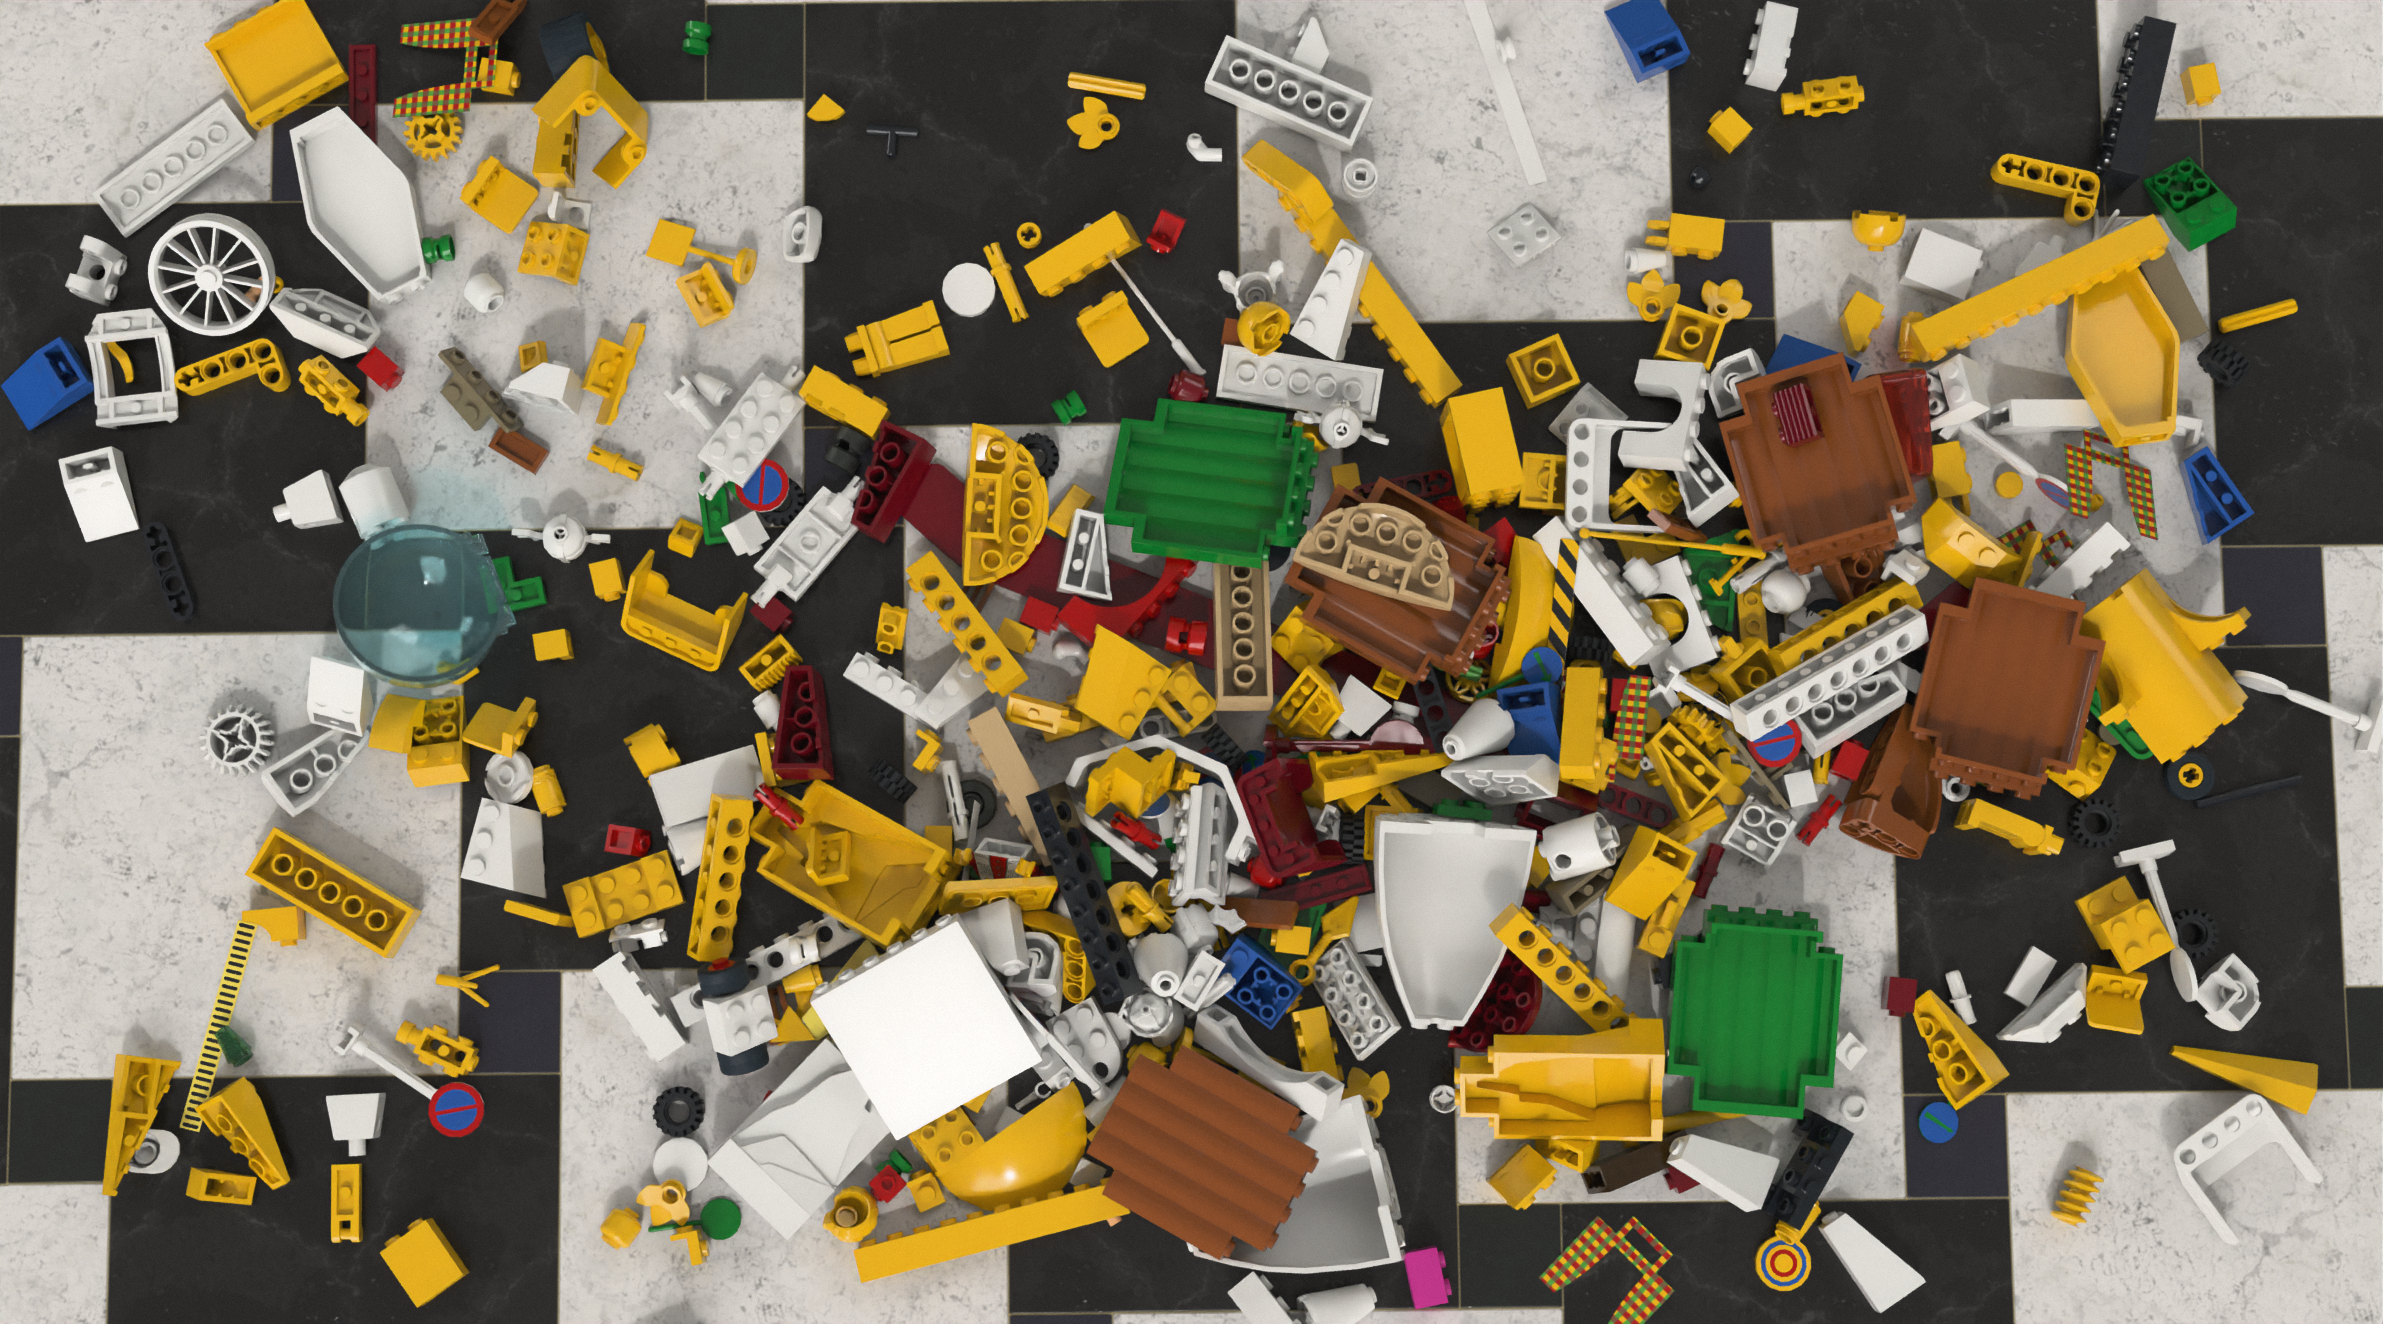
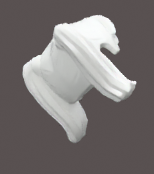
M1280 260L1271 262L1268 272H1247L1238 278L1230 271L1221 270L1218 274V280H1220L1224 290L1234 294L1236 307L1240 314L1248 306L1258 301L1272 302L1278 305L1276 283L1282 278L1284 262ZM1255 297H1258L1259 300H1258V301H1254V298H1255Z

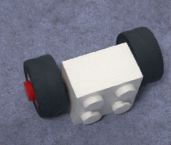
M722 957L702 965L697 970V976L702 993L704 995H711L702 999L714 1051L717 1052L722 1074L737 1076L763 1068L769 1063L766 1042L778 1037L766 985L750 981L747 963L742 957Z

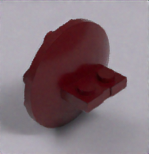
M1506 949L1494 977L1464 1026H1454L1453 1030H1449L1454 1040L1469 1052L1478 1055H1488V1046H1494V1035H1525L1533 1025L1540 1010L1543 996L1542 979L1510 949Z

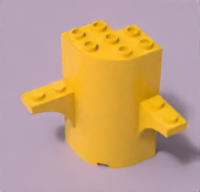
M2145 567L2125 581L2111 595L2085 612L2079 635L2106 641L2096 681V688L2101 700V714L2098 718L2103 725L2107 726L2113 721L2117 725L2127 719L2153 754L2163 764L2169 759L2175 762L2185 755L2186 751L2192 746L2196 748L2204 743L2219 725H2226L2238 716L2237 714L2244 709L2242 704L2248 699V696L2211 650L2221 645L2225 641L2223 636L2229 632L2236 635L2247 627L2245 621L2251 616L2249 611L2244 606L2235 612L2218 616L2201 615L2191 612L2174 602Z

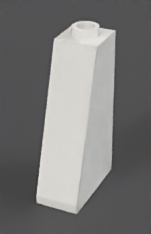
M2010 399L1991 406L1990 410L1983 413L1984 431L1990 436L2077 432L2099 426V421L2086 399Z
M1692 1134L1678 1137L1672 1142L1669 1148L1670 1155L1667 1163L1745 1212L1762 1208L1780 1162L1779 1159Z
M1832 1211L1821 1219L1823 1223L1818 1226L1819 1230L1874 1311L1882 1313L1926 1282L1919 1273L1846 1213Z

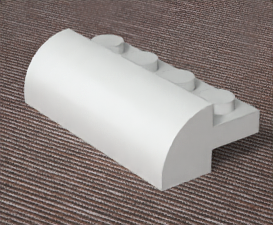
M1212 782L1199 785L1203 786L1195 886L1194 894L1190 899L1202 898L1213 905L1218 904L1220 906L1225 905L1228 860L1225 854L1230 842L1232 803L1227 798V791Z
M1606 891L1577 914L1572 960L1575 962L1579 959L1590 970L1587 974L1592 979L1597 976L1608 987L1605 992L1609 996L1616 994L1622 1001H1626L1636 916L1603 900L1607 893ZM1584 983L1577 985L1574 991L1580 990Z

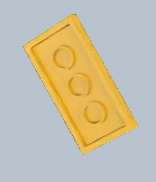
M1056 876L949 881L945 886L938 905L939 915L962 914L1006 898L1018 904L1021 911L1046 910L1056 891L1058 881Z

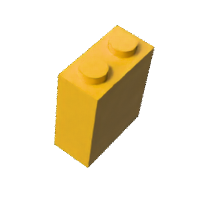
M422 1218L417 1219L407 1227L409 1229L408 1233L402 1237L397 1234L384 1243L387 1248L380 1252L417 1308L428 1303L469 1273L433 1218L424 1221Z

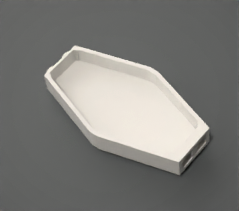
M338 106L290 130L306 219L312 233L384 305L387 303L388 305L396 304L403 299V295L411 291L416 293L427 287L426 283L432 281L430 266L426 263L423 255L422 238H424L415 189L410 179Z

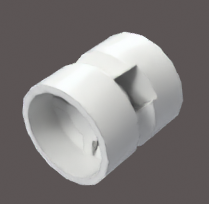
M1363 158L1354 159L1348 163L1342 179V191L1346 197L1352 201L1361 202L1373 195L1378 179L1375 165Z
M1920 523L1897 532L1900 542L1895 543L1893 551L1899 553L1905 549L1918 557L1923 563L1929 561L1925 557L1923 533Z

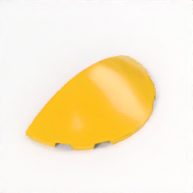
M972 423L965 480L962 531L963 586L992 583L1020 568L1029 559V555L1033 552L1036 545L1040 543L1045 532L1049 512V499L1045 479L1040 475L1034 463L1035 459L1022 444L1016 443L1006 436L1005 432L977 423Z
M1515 535L1508 571V578L1512 579L1508 587L1512 589L1509 598L1502 643H1496L1488 688L1521 674L1522 660L1525 655L1533 648L1547 647L1557 569L1544 553L1541 544ZM1573 598V601H1572L1571 618H1570V626H1569V634H1568V636H1571V631H1572V627H1573V620H1574V598ZM1523 678L1501 689L1529 685L1530 683ZM1497 691L1488 694V696L1497 698Z
M1074 1081L938 1178L942 1184L959 1199L988 1211H994L993 1207L1009 1203L1010 1208L1020 1206V1200L1036 1196L1037 1201L1047 1199V1193L1061 1190L1072 1178L1084 1154L1087 1143L1086 1115L1083 1113L1085 1105Z

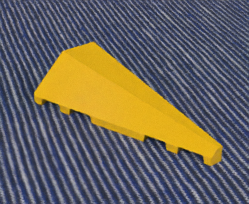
M1364 750L1361 753L1343 755L1342 751H1334L1333 756H1317L1316 751L1308 752L1316 791L1324 803L1442 768L1455 761L1448 757L1445 752L1430 754L1429 750H1421L1420 755H1405L1404 750Z
M2174 1045L2169 1054L2237 1087L2260 1095L2297 1114H2307L2317 1092L2318 1065L2314 1063Z
M116 1054L102 1195H117L118 1191L116 1189L123 1175L128 1173L131 1167L129 1163L135 1151L140 1149L158 1112L157 1107L164 1093L168 1092L171 1086L169 1082L175 1070L180 1068L181 1061Z

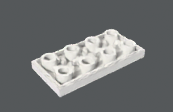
M753 744L652 774L648 777L666 829L708 816L711 793L742 795L753 800V802L758 801L753 796L756 788L763 795H766L759 787L764 782V778Z
M1193 785L1187 793L1182 794L1181 800H1177L1174 815L1179 818L1178 827H1174L1172 843H1176V853H1172L1170 860V869L1174 870L1173 880L1169 881L1168 896L1172 897V906L1182 907L1194 894L1203 786Z
M1081 802L1077 806L1074 804L1083 828L1101 842H1105V845L1153 881L1158 874V868L1156 867L1158 862L1146 852L1141 856L1135 851L1136 845L1123 835L1119 839L1113 834L1114 828L1101 818L1097 822L1085 812L1084 804Z
M1342 938L1317 960L1314 965L1316 977L1312 983L1357 1060L1363 1061L1402 1027L1349 938Z

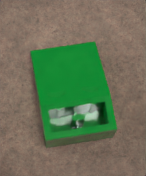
M2189 156L2143 181L2146 190L2172 234L2188 252L2235 228L2237 207Z

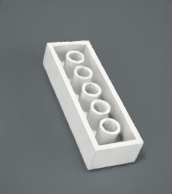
M1226 35L1205 81L1206 93L1350 155L1369 115L1374 99Z
M1555 516L1532 537L1537 543L1541 544L1544 553L1556 569L1560 539L1580 541L1574 585L1575 595L1628 666L1648 664L1671 645L1667 639L1669 637L1668 632L1662 625L1655 623L1651 617L1653 614L1650 608L1645 603H1640L1635 596L1636 590L1619 575V567L1614 561L1608 560L1604 555V548L1601 543L1595 538L1592 539L1591 536L1581 538L1579 535L1580 528L1569 525L1565 516Z

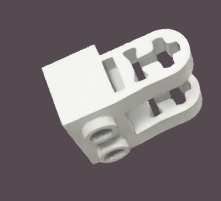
M84 235L80 245V249L84 251L83 259L77 274H69L65 287L69 288V291L78 297L109 307L110 302L117 295L119 278L126 271L127 257L109 244ZM105 269L104 277L97 280L98 272Z

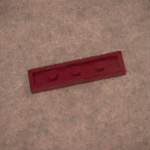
M376 44L349 45V118L378 146V47Z
M1364 863L1263 892L1259 895L1261 899L1297 902L1299 905L1298 911L1373 889Z

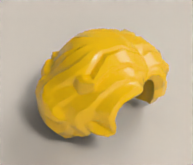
M859 1186L843 1188L834 1197V1208L825 1214L823 1228L829 1230L840 1241L847 1243L861 1241L877 1225L879 1209L876 1198L869 1194L865 1188Z

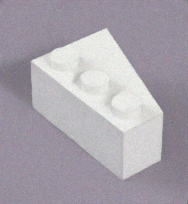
M1078 508L1073 512L1056 591L1106 603L1112 601L1103 514Z

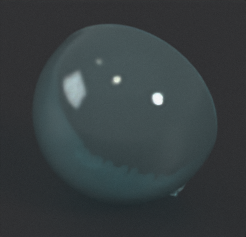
M411 524L382 531L363 542L353 551L342 566L334 586L333 614L342 644L359 666L383 682L409 689H427L447 685L459 680L475 669L486 658L498 636L508 633L507 627L515 625L516 621L510 605L504 606V603L508 600L498 579L491 556H483L489 552L483 535L476 534L471 536L470 531L459 534L434 525Z

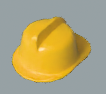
M1677 599L1639 600L1640 603L1643 602L1650 608L1653 614L1651 617L1655 623L1662 625L1668 632V640L1674 639L1681 631H1684L1688 612L1681 601Z

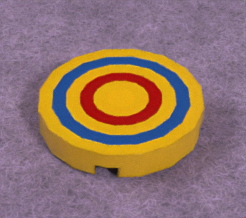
M1774 1235L1758 1247L1755 1255V1270L1768 1287L1779 1291H1791L1801 1286L1808 1278L1811 1270V1257L1807 1248L1800 1241L1798 1243L1795 1242L1794 1245H1789L1777 1235Z

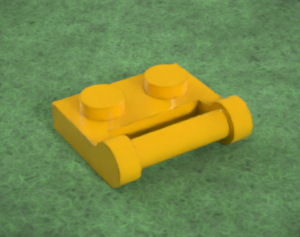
M1183 665L1166 680L1153 701L1178 728V734L1183 739L1216 710L1215 700ZM1167 691L1193 717L1190 722L1187 723L1163 697Z

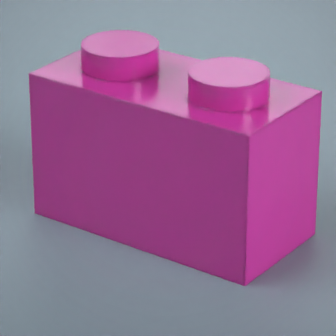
M1435 1245L1405 1251L1404 1262L1414 1308L1420 1309L1448 1303L1447 1296L1452 1295L1449 1279H1443L1441 1268L1446 1267L1443 1251H1438Z

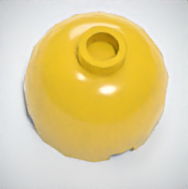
M1855 210L1852 212L1851 222L1854 238L1859 243L1868 245V251L1883 252L1885 246L1894 245L1902 237L1906 214L1899 215L1896 212L1869 210L1868 214H1862L1861 210Z
M1258 301L1242 311L1238 320L1237 334L1239 340L1253 354L1261 357L1269 355L1283 343L1279 340L1283 332L1288 334L1291 323L1290 316L1280 306L1272 302Z

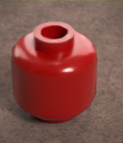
M1261 853L1257 857L1253 856L1248 863L1247 872H1250V880L1259 887L1274 890L1278 887H1283L1288 877L1275 878L1271 876L1265 867Z

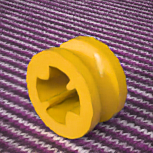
M1024 223L1017 231L1019 243L1027 249L1037 247L1042 240L1040 229L1034 223ZM1029 230H1033L1036 238H1031L1030 242H1027L1025 236L1022 237L1023 233H1028Z

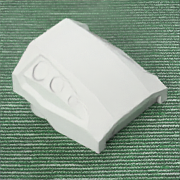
M1749 792L1740 811L1721 839V843L1736 848L1769 870L1797 824V819L1783 807L1775 806L1766 797Z
M1375 893L1358 896L1359 901L1350 937L1346 938H1349L1357 953L1382 948L1383 944L1376 914ZM1347 899L1333 902L1334 908Z

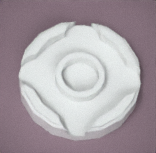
M964 263L957 265L948 272L943 281L942 293L945 303L952 311L960 316L974 317L981 315L992 305L995 300L996 287L993 277L987 269L978 264Z
M516 750L512 758L496 753L487 763L485 771L488 772L487 778H485V786L488 794L495 801L513 804L526 798L532 788L534 772L530 759L523 752Z
M686 1137L673 1138L662 1144L656 1152L653 1161L654 1175L660 1185L666 1180L675 1179L685 1186L686 1192H689L698 1187L706 1178L709 1169L707 1164L708 1155L696 1140Z

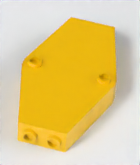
M2137 267L2130 272L2124 270L2117 273L2115 278L2106 283L2100 281L2085 293L2078 294L2076 292L2068 297L2064 358L2068 371L2115 448L2169 440L2176 430L2180 339L2176 328Z

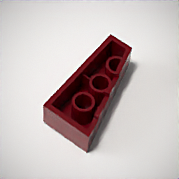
M882 419L879 427L881 429L879 440H875L871 466H867L865 473L866 482L864 488L859 492L850 523L863 534L885 544L937 450L924 438Z
M786 665L771 767L782 779L834 780L823 677L812 665Z

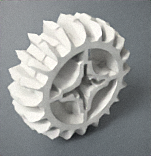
M229 704L226 711L221 708L217 709L218 718L213 715L208 716L212 724H204L202 726L204 730H207V735H200L199 739L206 741V744L201 745L199 748L201 751H208L203 758L205 761L212 760L210 764L212 769L219 768V773L222 775H226L229 772L230 777H237L238 773L246 777L248 776V769L253 773L258 772L257 763L262 766L267 764L263 756L271 757L272 752L267 751V748L276 744L274 741L268 740V737L275 735V732L273 730H266L271 725V722L263 720L265 715L263 712L255 714V707L249 706L246 709L244 704H238L235 708L234 705ZM241 719L239 724L236 723L232 730H222L231 721ZM250 725L255 729L256 743L250 738ZM228 736H237L239 739H241L242 742L246 743L247 746L243 744L237 745V743L234 742L233 739L228 738ZM219 738L222 739L225 744V748L223 751V753L225 754L224 757L219 749ZM243 751H252L246 759L234 762L235 758H239Z

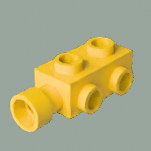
M1856 75L1802 82L1801 94H1793V92L1781 93L1783 115L1793 114L1796 110H1803L1804 116L1811 115L1813 117H1819L1823 113L1835 111L1843 114L1847 113L1850 109H1858V103L1864 101V89L1862 85L1858 86Z
M320 355L312 360L307 359L299 366L298 370L302 373L299 381L304 385L305 391L321 400L327 412L337 416L344 412L347 415V420L355 427L362 424L368 418L370 410L362 403L358 404L355 401L360 390L324 356Z
M407 1020L401 1024L396 1034V1040L405 1045L408 1043L414 1045L413 1052L419 1055L418 1061L429 1066H433L434 1062L444 1066L442 1072L456 1078L459 1074L468 1075L469 1071L473 1072L479 1062L477 1054L480 1049L473 1047L474 1041L460 1035L456 1039L448 1035V1029L434 1024L433 1027H425L423 1031L416 1028V1024ZM436 1039L441 1043L438 1050H435L432 1046ZM460 1051L465 1053V1058L462 1062L457 1059V1054Z

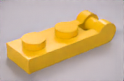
M362 1164L331 1165V1240L333 1243H342L343 1240L361 1242L363 1239ZM351 1220V1228H343L342 1221Z

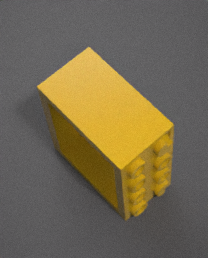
M1498 387L1448 398L1439 421L1456 493L1465 511H1468L1469 514H1477L1485 511L1484 508L1494 505L1495 509L1511 505L1510 502L1514 501L1525 481L1503 388Z

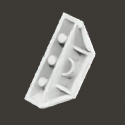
M283 288L270 303L272 312L293 337L340 358L368 351L381 334V330L377 326L370 310L323 289L302 288L292 290V288Z
M2075 963L2036 998L2030 1007L2025 1008L2004 1027L1996 1037L1999 1040L2046 1043L2047 1041L2051 1043L2057 1039L2062 1033L2060 1029L2066 1023L2071 1025L2082 1015L2080 1011L2086 1006V965L2084 963Z

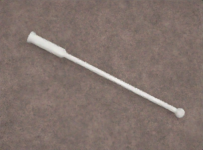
M1085 224L1083 229L1089 227L1092 224ZM1116 259L1111 260V263L1171 340V346L1189 370L1202 376L1207 373L1205 369L1201 368L1182 341L1174 337Z

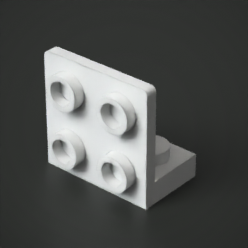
M1588 382L1579 390L1548 429L1567 445L1568 426L1575 419L1589 418L1626 421L1628 416Z

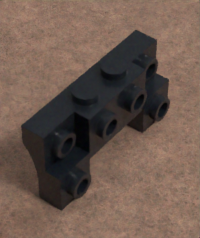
M1806 1108L1804 1109L1803 1119H1797L1796 1125L1792 1130L1802 1140L1777 1185L1771 1183L1763 1206L1760 1209L1799 1231L1854 1136V1133L1845 1127Z

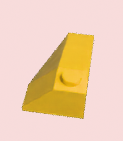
M244 1076L194 1108L208 1128L217 1137L222 1134L232 1143L230 1149L235 1154L240 1153L249 1160V1167L273 1190L290 1181L261 1098L256 1093L254 1085L247 1081Z

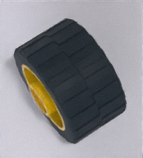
M579 11L541 25L539 29L541 45L556 82L579 57L584 55L592 56L598 60L613 76L602 40L593 22L585 12Z

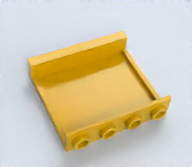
M279 0V2L272 6L262 7L256 12V15L249 19L239 20L233 25V28L224 33L214 34L210 41L204 43V46L213 55L244 109L246 119L257 132L349 80V75L305 0Z

